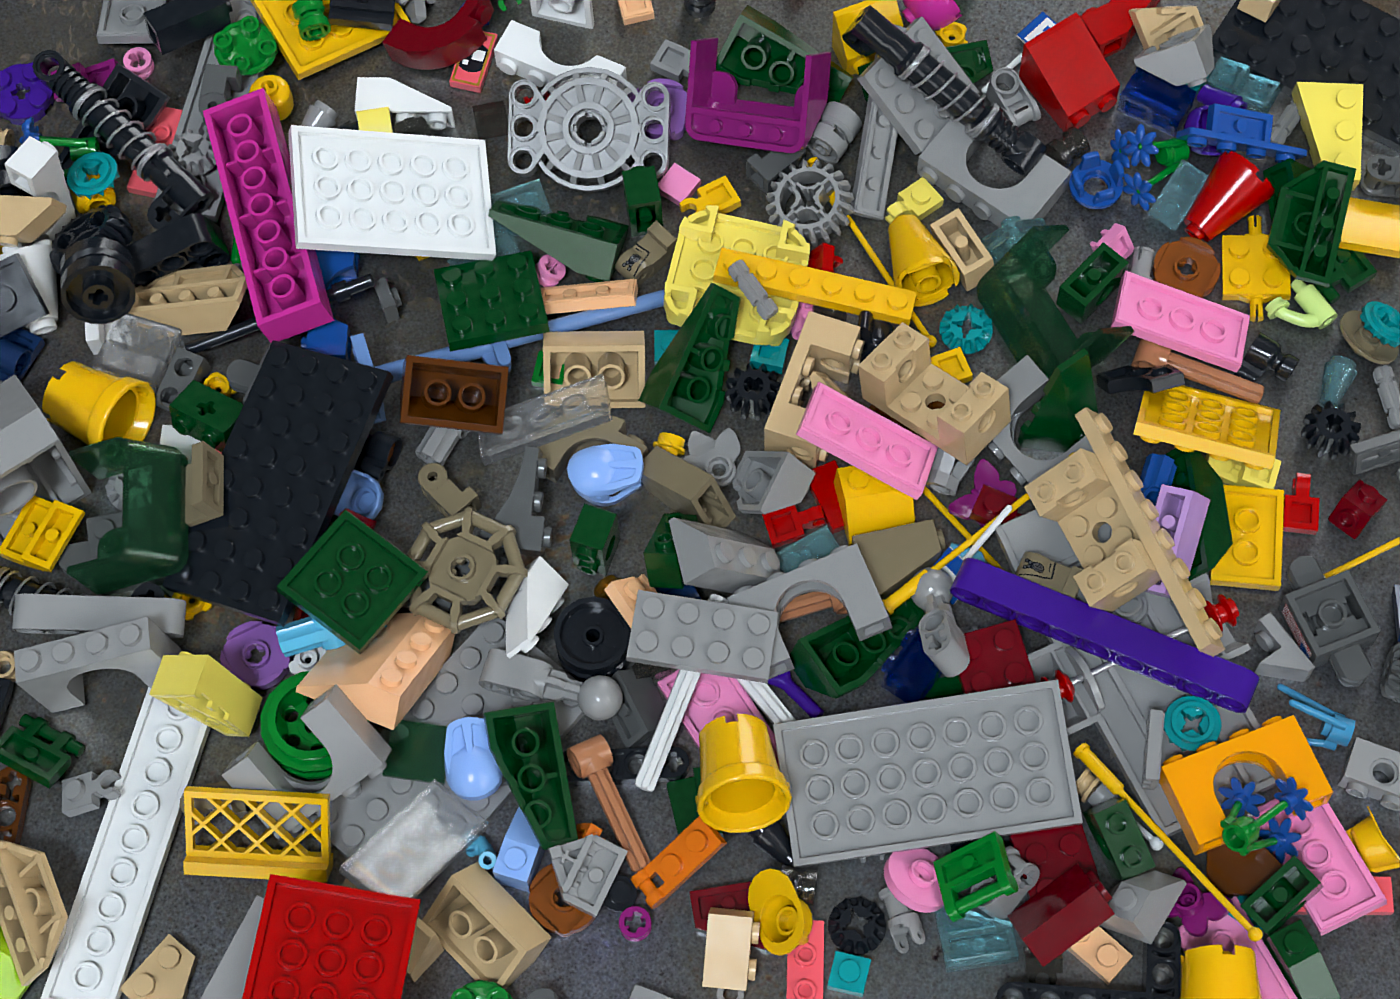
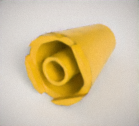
M904 214L896 217L888 228L894 287L916 291L917 297L914 305L916 307L931 305L944 299L949 295L948 289L954 283L956 287L959 283L960 272L955 262L952 261V258L917 216Z

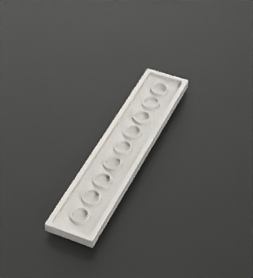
M148 687L118 773L121 775V779L117 780L114 788L121 792V796L108 802L67 921L66 934L57 949L41 999H120L121 987L129 973L182 815L179 805L180 798L186 786L192 785L210 731L209 726L150 696V687Z

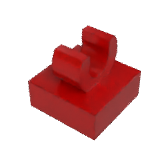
M823 242L810 251L807 267L835 273L833 268L843 264V259L834 255L835 246Z

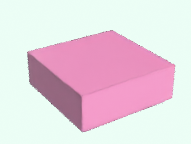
M676 163L672 165L658 182L660 195L678 206L682 200L691 198L701 186L700 178Z

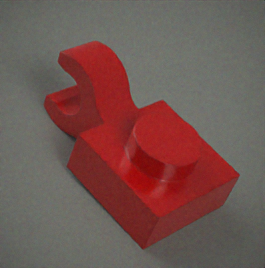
M1296 473V479L1293 478L1292 495L1285 494L1283 532L1316 535L1318 532L1320 498L1309 497L1311 474Z
M792 505L762 514L773 549L806 539L803 529H815L826 525L821 505L801 512H797L796 506Z

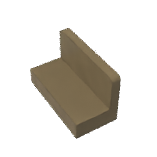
M204 441L192 445V460L186 466L185 523L190 527L223 516L224 456Z

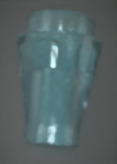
M1334 355L1330 357L1329 362L1324 364L1320 404L1325 405L1330 400L1334 408L1339 407L1342 398L1357 376V371L1355 370L1357 364L1346 357Z

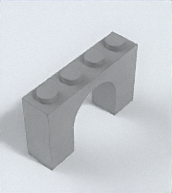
M950 119L918 157L917 173L931 185H936L944 190L953 201L957 203L962 202L971 208L980 219L989 220L998 226L1007 237H1015L1023 243L1068 189L1071 171L1044 154L1020 183L1002 189L987 187L972 177L966 165L983 141L974 140L969 136V133L964 132L965 125L959 121L951 122ZM968 124L967 130L969 131L971 129L970 124Z
M1026 355L996 380L1009 388L1011 422L987 446L1000 461L1004 457L1010 461L1013 467L1009 469V472L1021 486L1026 482L1028 484L1080 448L1094 453L1086 436L1064 454L1054 459L1036 460L1021 453L1015 439L1017 423L1023 413L1045 395L1043 389L1049 379L1033 360Z
M857 543L851 546H839L833 549L830 555L818 560L816 558L805 560L799 564L798 568L792 571L774 573L765 582L756 586H743L737 589L732 596L727 597L729 604L779 612L768 680L795 669L781 637L779 625L785 607L801 594L824 592L837 598L845 607L859 641L892 628L889 615Z
M144 617L14 651L16 684L51 713L85 705L83 673L98 669L126 670L138 676L147 686L152 688L163 655H179L181 648L149 617Z
M336 684L312 701L300 717L327 749L332 760V775L315 782L293 778L281 769L257 741L232 759L221 776L233 789L330 794L331 808L335 798L341 794L344 798L352 794L360 786L361 783L359 781L369 776L372 779L379 775L387 767L385 760L392 748ZM269 802L263 807L276 821L288 812L277 802ZM305 804L299 811L306 818L314 813L317 816H321V805ZM256 814L263 824L269 828L270 826ZM293 816L281 825L292 835L304 827ZM275 831L272 833L277 839L280 838Z

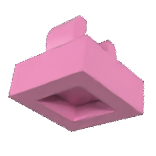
M1117 223L1109 230H1102L1100 232L1102 238L1097 243L1094 241L1090 243L1093 252L1104 242L1124 259H1127L1134 250L1126 227Z

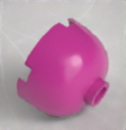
M902 0L906 7L902 14L911 24L914 19L922 16L933 31H939L940 28H944L962 17L961 11L954 0Z

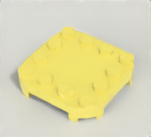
M706 205L705 210L693 213L688 218L684 216L679 226V234L664 287L663 307L666 311L667 321L682 327L711 283H714L740 297L735 334L731 340L753 345H781L795 323L799 301L767 295L777 305L778 312L770 319L763 320L757 312V306H752L740 288L713 282V276L721 248L807 267L810 243H807L801 234L799 235V232L795 229L796 224L783 220L782 226L777 227V225L718 213L719 206Z

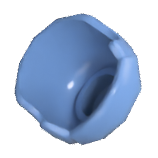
M353 470L334 514L339 517L340 512L347 508L374 520L382 509L384 492L379 482L366 473Z

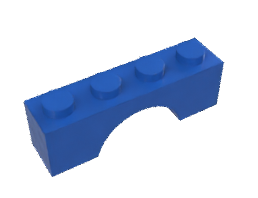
M315 250L326 290L332 288L331 285L339 281L345 280L349 282L358 278L360 253ZM334 318V321L308 330L307 337H302L301 348L351 361L352 343L349 327L347 324Z

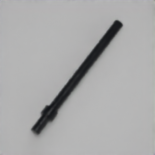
M371 273L349 282L342 280L332 284V288L326 290L329 303L336 300L338 303L351 299L352 294L374 287L375 282ZM254 317L228 327L227 331L214 332L185 343V349L196 354L260 329Z

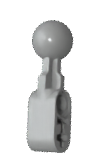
M926 567L923 569H926L928 573L921 576L916 592L911 597L919 608L926 610V614L919 622L923 650L945 677H955L967 668L970 656L964 633L956 625L952 607L949 605L953 597L950 593L953 581L944 570Z
M501 649L489 650L478 682L481 687L489 691L530 702L540 703L543 699L556 703L563 699L576 702L587 717L597 721L612 718L620 710L623 702V694L619 684L608 676L596 675L584 682L569 679L565 672L554 670L550 664L536 658L515 654L509 659L506 656V651Z

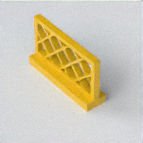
M186 786L184 789L186 857L183 861L184 875L269 879L270 874L327 883L333 868V853H331L330 794ZM194 798L207 799L216 808L204 817L194 807ZM233 800H240L252 810L240 819L227 805ZM269 802H277L288 812L276 821L263 807ZM305 804L321 805V816L313 823L299 811ZM219 812L234 824L225 834L220 832L210 822ZM255 814L270 826L260 836L245 824ZM291 816L306 828L296 838L281 826ZM202 827L217 840L211 846L196 845L195 833ZM238 829L252 841L246 848L236 847L228 839ZM274 831L288 843L282 850L272 849L264 841ZM311 833L321 843V852L308 851L299 842Z

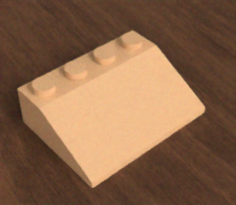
M396 613L387 623V627H384L361 654H358L347 644L337 649L327 650L297 685L296 693L315 700L337 684L368 721L394 730L442 669L443 664L451 657L455 634H452L450 629L421 615Z

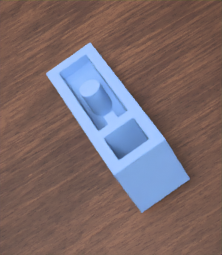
M518 807L504 837L492 872L499 884L529 892L531 882L538 872L545 850H542L520 807Z

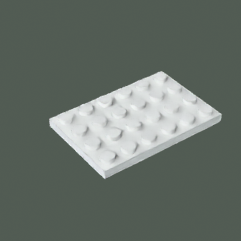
M290 126L288 135L296 249L494 260L496 247L493 219L488 216L492 206L485 140Z

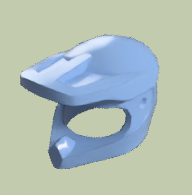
M619 444L591 446L573 454L568 462V477L577 494L589 503L600 507L612 506L643 486L641 482L644 468L643 456L640 449L633 446ZM620 491L617 495H615V496H613V497L609 496V495H613L614 493Z
M464 717L451 722L446 730L444 750L445 775L449 787L456 796L470 801L485 799L494 794L500 787L503 777L489 750L484 719L478 717Z

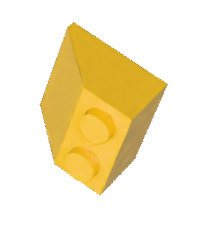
M865 0L833 12L832 48L842 69L851 75L859 74L858 67L875 60L876 53L863 56L847 45L842 38V35L864 8L871 5L891 23L903 27L897 0Z
M855 466L837 468L833 483L849 546L852 544V536L915 523L912 497Z

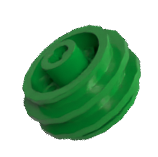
M304 671L283 680L268 695L260 715L261 736L274 761L289 774L305 779L327 778L332 775L331 757L324 745L300 719L308 707L307 702L314 700L296 693L297 685L309 673V671ZM292 712H297L298 718L294 722H288L287 720ZM291 737H299L300 744L296 747L290 746L288 740Z

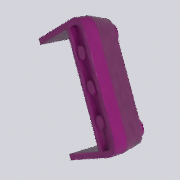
M711 37L691 41L685 128L689 136L699 141L784 153H795L803 150L808 145L827 105L832 52L825 51L806 55L804 83L795 94L793 107L737 99L738 84L735 77L728 72L716 70L718 38Z

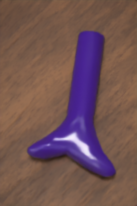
M790 671L771 678L766 683L784 690L811 718L821 717L824 714V711L791 679Z

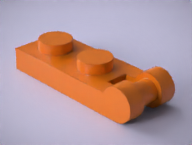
M699 816L646 867L633 875L630 880L637 890L640 889L646 896L645 902L653 910L664 903L727 842L717 830L702 822ZM657 874L664 881V884L659 888L652 881Z

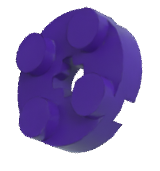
M33 62L12 65L0 71V118L9 120L14 125H22L30 117L34 118V123L41 120L46 115L45 110L49 108L50 103L53 106L55 101L53 92L33 72ZM20 90L30 91L25 93L24 99H19L16 96V93Z

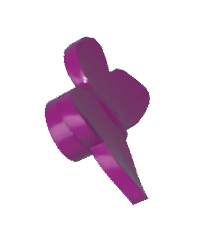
M981 459L976 466L974 489L970 491L971 494L964 495L953 501L948 506V512L959 518L972 520L969 516L983 484L1013 497L1016 495V486L1008 480L999 481L1000 475L995 467L987 460ZM977 522L980 527L985 526L984 524Z
M1179 867L1175 870L1172 876L1183 879L1187 884L1167 918L1177 916L1182 918V924L1190 935L1202 937L1207 933L1208 920L1218 921L1230 912L1211 892L1202 893L1195 886L1190 874L1184 868ZM1225 896L1228 899V901L1234 906L1232 900Z

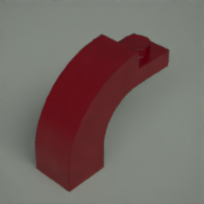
M466 0L453 18L438 26L421 27L400 18L382 43L391 60L403 66L420 70L448 67L469 57L487 40L482 27L489 22L495 10L490 0Z

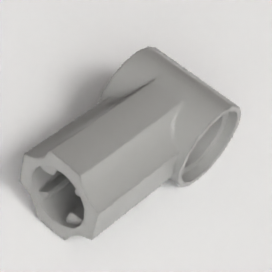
M430 427L415 451L416 456L426 464L438 463L443 466L459 438L464 439L470 431Z

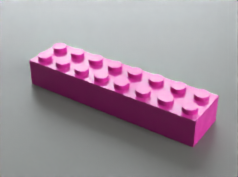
M264 88L204 110L203 114L257 326L272 343L273 340L279 342L334 321L316 251L296 249L290 155L276 106Z

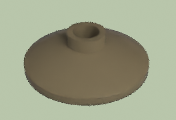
M1351 310L1346 312L1340 320V329L1345 340L1357 355L1374 363L1384 365L1392 363L1398 357V346L1394 348L1388 343L1385 345L1381 344L1378 338H1372V333L1364 328L1365 323L1360 318L1362 311Z

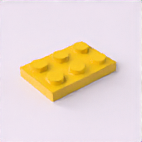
M1223 484L1233 544L1216 566L1209 571L1210 585L1279 591L1282 573L1284 490Z

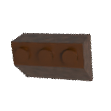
M407 355L403 362L400 423L502 435L509 367Z

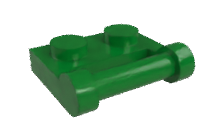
M995 831L933 862L944 907L948 917L953 922L964 918L966 912L1003 894L1009 896L1018 892V884L1012 875L1002 836ZM996 875V882L961 899L958 898L957 893Z

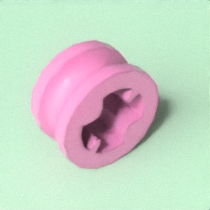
M132 48L123 57L125 68L143 79L148 78L155 69L152 56L145 48ZM140 60H144L145 64L143 66L138 64V67H134L133 63L135 61L140 63Z
M548 254L542 256L539 262L535 264L539 284L543 287L556 286L566 274L564 264Z

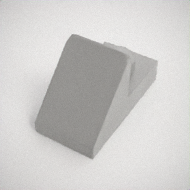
M1271 612L1259 619L1254 629L1256 641L1264 651H1270L1272 654L1258 664L1254 673L1280 679L1306 681L1315 668L1312 662Z

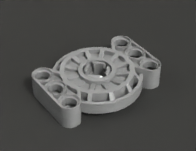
M595 67L576 68L559 74L547 83L541 91L530 80H518L513 83L509 92L508 165L515 174L524 178L535 175L541 167L545 174L558 184L574 191L591 193L606 191L623 183L622 175L607 183L606 179L614 177L621 171L629 170L632 167L645 166V162L649 157L659 156L663 161L662 167L656 171L657 180H659L669 170L670 94L662 83L655 81L647 83L638 92L621 75L607 69ZM581 75H600V78H581ZM573 78V80L566 82L557 89H555V87L563 81ZM609 78L620 82L626 88L621 90L615 84L609 82ZM527 88L533 90L534 96L531 102L527 104L518 102L517 97L521 90ZM653 91H660L664 94V101L659 106L647 104V96ZM550 93L551 95L545 101V97ZM632 95L636 97L633 102L630 100ZM586 120H597L602 126V131H600L597 138L591 140V143H587L579 137V127ZM530 121L533 124L532 132L525 137L517 135L519 123ZM657 123L663 126V134L659 138L650 139L646 136V129L649 125ZM524 153L530 154L532 156L531 165L526 169H518L516 167L518 156ZM548 158L549 162L545 165L544 161ZM634 159L635 162L629 167V163ZM558 169L564 175L570 177V182L559 178L553 171ZM580 181H584V182H597V181H598V183H599V185H592V186H584V185H578V184H579Z

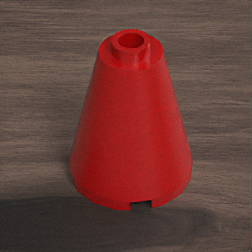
M1224 151L1219 156L1184 219V223L1187 226L1185 232L1190 237L1209 242L1268 201L1274 195V188L1267 177L1262 182L1256 175L1259 169L1245 157L1234 151H1230L1228 154Z

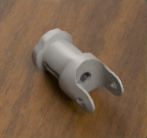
M888 887L879 891V898L884 900L890 919L887 925L898 952L905 954L909 951V944L906 938L908 931L916 944H923L925 942V934L919 914L898 901Z

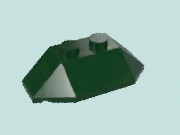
M1323 160L1315 165L1314 168L1302 173L1280 188L1266 247L1295 279L1325 287L1330 286L1356 168Z
M1175 448L1165 454L1174 459V464L1177 466L1171 486L1192 490L1210 499L1191 567V575L1188 578L1191 581L1212 570L1231 547L1233 541L1223 481L1200 451L1184 452Z

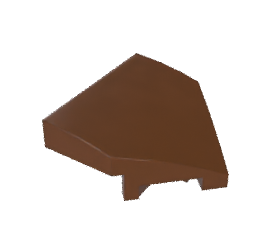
M1226 844L1207 851V878L1223 895L1247 896L1249 898L1283 866L1266 848L1251 851L1246 856H1241L1239 852L1232 851Z

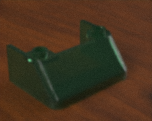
M1067 225L1033 226L980 279L977 285V297L990 319H992L994 326L1017 363L1028 355L1048 379H1050L1057 366L1083 348L1089 353L1091 368L1100 364L1135 332L1131 326L1099 328L1095 332H1086L1077 339L1045 289L1054 280L1057 270L1055 260L1049 250L1069 231Z
M115 437L70 450L69 456L99 480L123 473L122 527L112 529L102 536L98 543L97 559L68 566L67 574L99 595L179 572L188 560V525L185 523L187 457L172 446L122 437Z

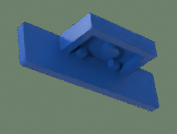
M1216 103L1208 107L1206 130L1189 127L1177 131L1176 139L1187 141V145L1191 147L1203 148L1211 145L1216 146V151L1222 153L1224 151L1227 153L1230 151L1236 152L1237 150L1246 152V157L1253 159H1264L1266 156L1273 157L1276 163L1289 158L1297 160L1307 157V149L1270 142L1273 115Z

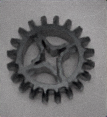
M111 204L106 206L100 205L96 209L90 208L88 212L80 213L77 218L71 219V222L66 226H62V230L55 234V239L52 240L53 250L49 256L54 270L61 275L60 261L65 251L75 242L86 238L105 237L119 242L127 249V245L131 243L134 233L128 217L118 207H114Z

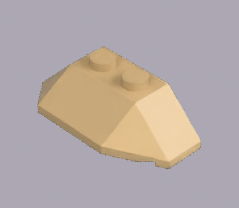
M0 195V245L18 247V242L32 243L48 232L66 213L67 205L51 197Z
M234 264L177 270L155 279L146 287L142 285L136 287L135 303L125 317L169 337L227 331L247 289L245 275Z
M0 840V926L21 986H28L49 967L66 934L68 915L45 852Z

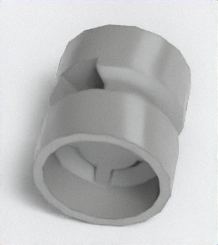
M829 102L807 145L808 151L826 163L836 164L847 150L848 143L854 140L862 128L860 117L842 103Z

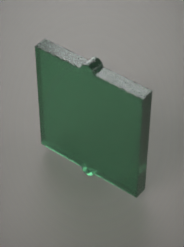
M401 720L397 727L391 731L390 740L387 743L392 750L385 760L387 767L383 770V777L444 785L446 779L444 750L447 727Z

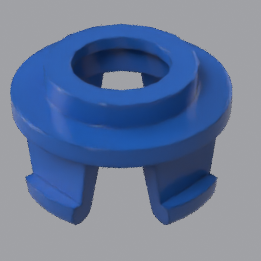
M1098 151L1082 155L1081 163L1075 167L1070 177L1069 190L1072 197L1079 204L1090 209H1104L1112 206L1118 201L1123 191L1122 177H1124V169L1119 160L1114 161L1112 164L1100 160ZM1091 178H1098L1106 183L1107 189L1097 192L1095 196L1090 195L1084 190V183Z

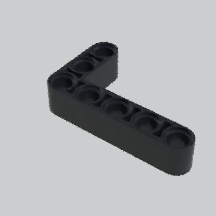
M1165 921L1158 934L1168 937L1171 947L1163 949L1156 946L1154 941L1151 945L1143 942L1142 992L1007 982L1000 987L995 999H1002L1005 995L1009 994L1015 995L1019 999H1042L1045 997L1052 999H1180V932L1174 924ZM1155 970L1166 972L1170 978V983L1167 985L1156 983L1152 978V972Z

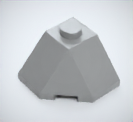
M1209 24L1178 33L1168 38V41L1160 44L1159 50H1156L1155 46H1151L1142 50L1134 58L1136 66L1175 86L1186 83L1188 87L1200 85L1207 81L1206 77L1214 70L1211 27Z
M745 451L736 469L735 478L732 481L733 488L739 494V499L736 501L738 510L747 514H767L801 503L810 489L815 472L790 452Z
M1156 870L1124 880L1108 891L1113 899L1107 904L1115 914L1099 926L1151 945L1187 883L1183 879Z

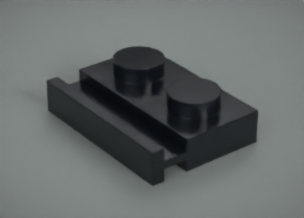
M330 0L328 19L330 25L391 31L393 28L395 0Z

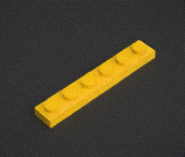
M721 248L713 282L738 287V281L735 282L732 279L728 268L734 262L743 260L749 268V274H754L768 295L859 315L861 311H869L873 314L874 319L899 325L902 322L908 326L910 325L917 297L916 291Z

